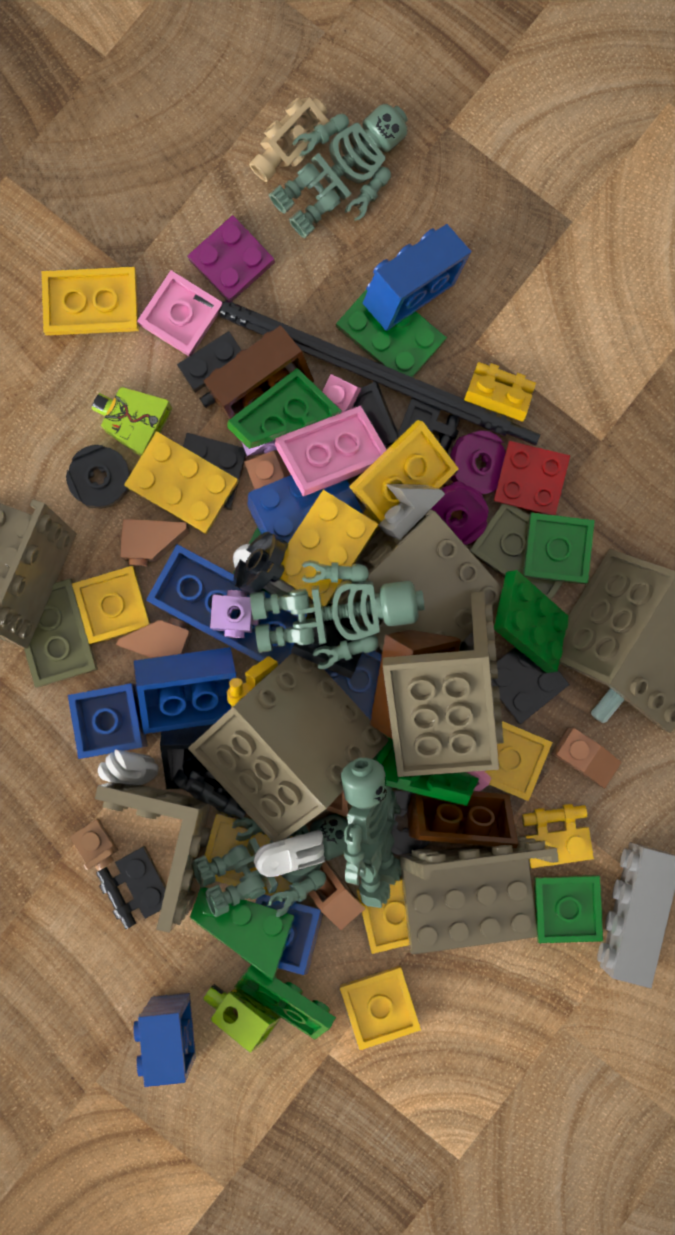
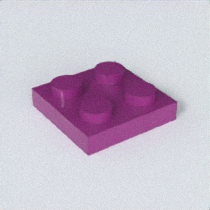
M234 215L228 218L187 255L188 260L226 300L231 302L275 263V259Z

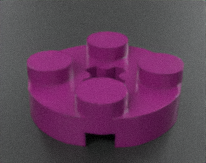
M476 431L459 437L450 454V458L459 468L450 477L452 482H463L466 486L475 488L481 494H488L496 490L506 454L501 444L504 443L501 438L489 431ZM480 454L486 466L478 470L475 465V459Z
M459 481L442 488L441 490L445 495L430 510L435 511L464 545L475 541L484 533L488 524L489 510L483 495L475 488L466 486L463 482ZM462 510V519H449L453 511Z

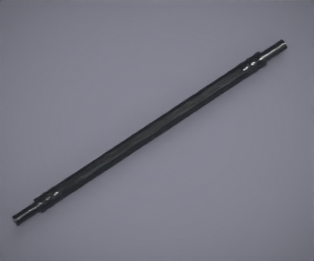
M195 294V300L211 308L214 306L210 302ZM226 300L223 302L219 310L220 318L261 335L273 331L281 325L302 352L506 437L508 434L535 446L541 434L513 423V419L464 401L461 397Z

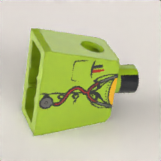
M124 387L119 388L114 400L99 393L92 404L93 411L105 416L101 424L104 431L140 457L156 431L161 433L173 409L170 402L166 399Z
M213 984L203 998L206 1003L216 1009L211 1021L250 1053L263 1045L281 1018L239 989H234L227 994L217 985ZM233 1007L237 1010L238 1017L234 1014Z

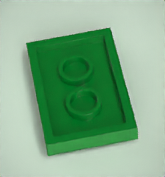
M365 290L338 320L336 328L377 363L414 378L443 345L447 337L416 311L386 331L362 304L367 290Z
M518 570L507 571L494 630L546 673L558 672L569 616Z
M253 965L246 969L234 986L314 1040L328 1031L336 1019L335 1016L329 1013L330 1009L328 1006L318 1000L310 1001L302 995L303 991L291 982L283 983L276 977L273 982Z

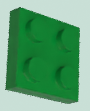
M530 513L523 576L526 578L588 584L595 520Z
M599 875L534 877L537 942L539 944L603 941Z

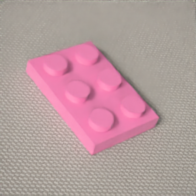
M361 406L275 438V446L303 497L362 474L387 450Z

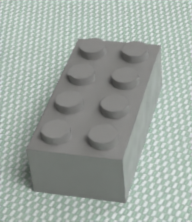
M630 842L628 849L624 848L621 855L620 866L623 867L621 880L617 879L614 884L613 898L616 899L613 911H609L606 917L605 930H608L606 942H602L599 946L597 961L600 962V967L613 979L652 988L675 892V855Z

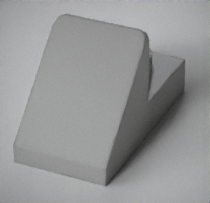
M387 484V487L400 501V504L390 508L385 514V519L378 526L386 535L401 540L445 493L441 489L429 485Z

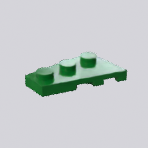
M391 738L376 760L384 767L387 786L467 806L479 778L466 772L398 777L394 744Z
M200 887L190 919L274 982L295 919L294 915L285 913L283 916L276 917V909L251 901L240 900V903L235 906L228 904L229 911L215 917L206 899V891L209 888Z

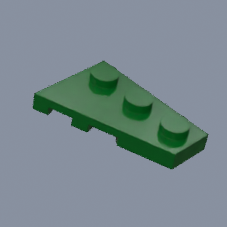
M296 368L228 420L227 428L245 446L251 449L274 441L279 436L338 415L342 410Z

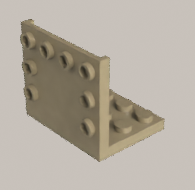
M34 499L30 503V506L35 509L33 515L0 503V639L28 649L45 605L52 593L53 585L58 579L77 535L45 503Z
M429 510L401 540L386 535L380 528L371 537L354 563L367 567L369 575L365 581H373L375 593H380V588L383 584L401 581H411L415 586V591L422 590L425 610L418 611L419 618L415 623L388 626L385 624L384 619L379 620L380 632L374 635L378 638V647L382 651L386 634L405 630L457 637L463 642L473 632L471 593L484 592L485 604H492V612L499 606L502 587L433 510ZM349 590L344 591L340 595L338 604H348ZM358 590L355 593L354 603L361 601L362 590ZM367 595L366 601H370L369 595ZM370 613L369 617L373 620V615ZM356 615V618L360 625L365 627L366 625L364 623L363 617L361 615L359 617Z
M609 549L569 614L568 628L565 632L562 647L563 653L559 664L609 686L662 730L672 733L675 728V571Z
M484 592L471 593L474 650L383 658V673L398 777L499 770L497 744L504 743L499 686H492V679L498 678L492 604H485Z
M291 653L188 749L273 842L286 839L326 810L342 793L341 773L349 762L358 758L373 759L389 740L382 732L370 725V719L324 669H319L318 664Z
M112 782L98 785L95 799L104 801L102 806L104 808L123 811V809L130 807L137 809L136 815L156 819V817L164 815L182 820L156 930L170 933L176 924H181L185 916L192 910L196 892L191 891L193 878H195L192 863L199 857L201 847L206 848L211 829L206 828V823L211 805L191 796L144 785Z
M518 836L517 848H512V845H477L438 851L424 848L412 850V854L399 855L410 953L420 954L538 937L529 859L537 858L551 863L559 862L557 848L546 846L545 841H535L534 838L526 839V836Z

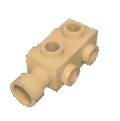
M299 97L286 107L285 112L287 115L280 122L278 120L274 121L265 130L264 134L266 137L260 144L266 151L262 155L258 154L249 163L250 168L260 179L267 182L276 173L275 168L278 165L285 167L291 164L294 167L305 158V156H299V153L304 151L310 141L304 142L300 140L296 145L292 144L293 141L301 134L313 132L314 127L318 124L325 125L330 122L325 116L327 113L326 107L318 99L314 98L311 100L308 97L300 100ZM300 116L304 119L303 127L297 124ZM279 139H282L284 142L283 149L277 144Z

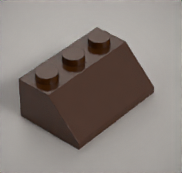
M280 325L273 331L265 333L258 342L248 349L240 351L234 359L223 367L215 369L203 381L227 419L230 420L296 368L312 383L314 379L302 350Z
M416 630L386 634L370 725L393 739L383 673V658L458 652L461 639Z
M473 791L467 806L412 793L407 810L409 837L425 841L483 846L512 845V848H517L518 839L509 794Z

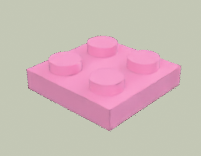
M170 270L137 320V323L182 353L191 356L219 315L223 302ZM195 294L205 299L209 303L213 304L214 306L211 308L195 300Z

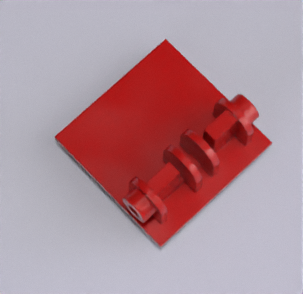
M509 441L494 502L533 511L532 513L556 515L570 455Z

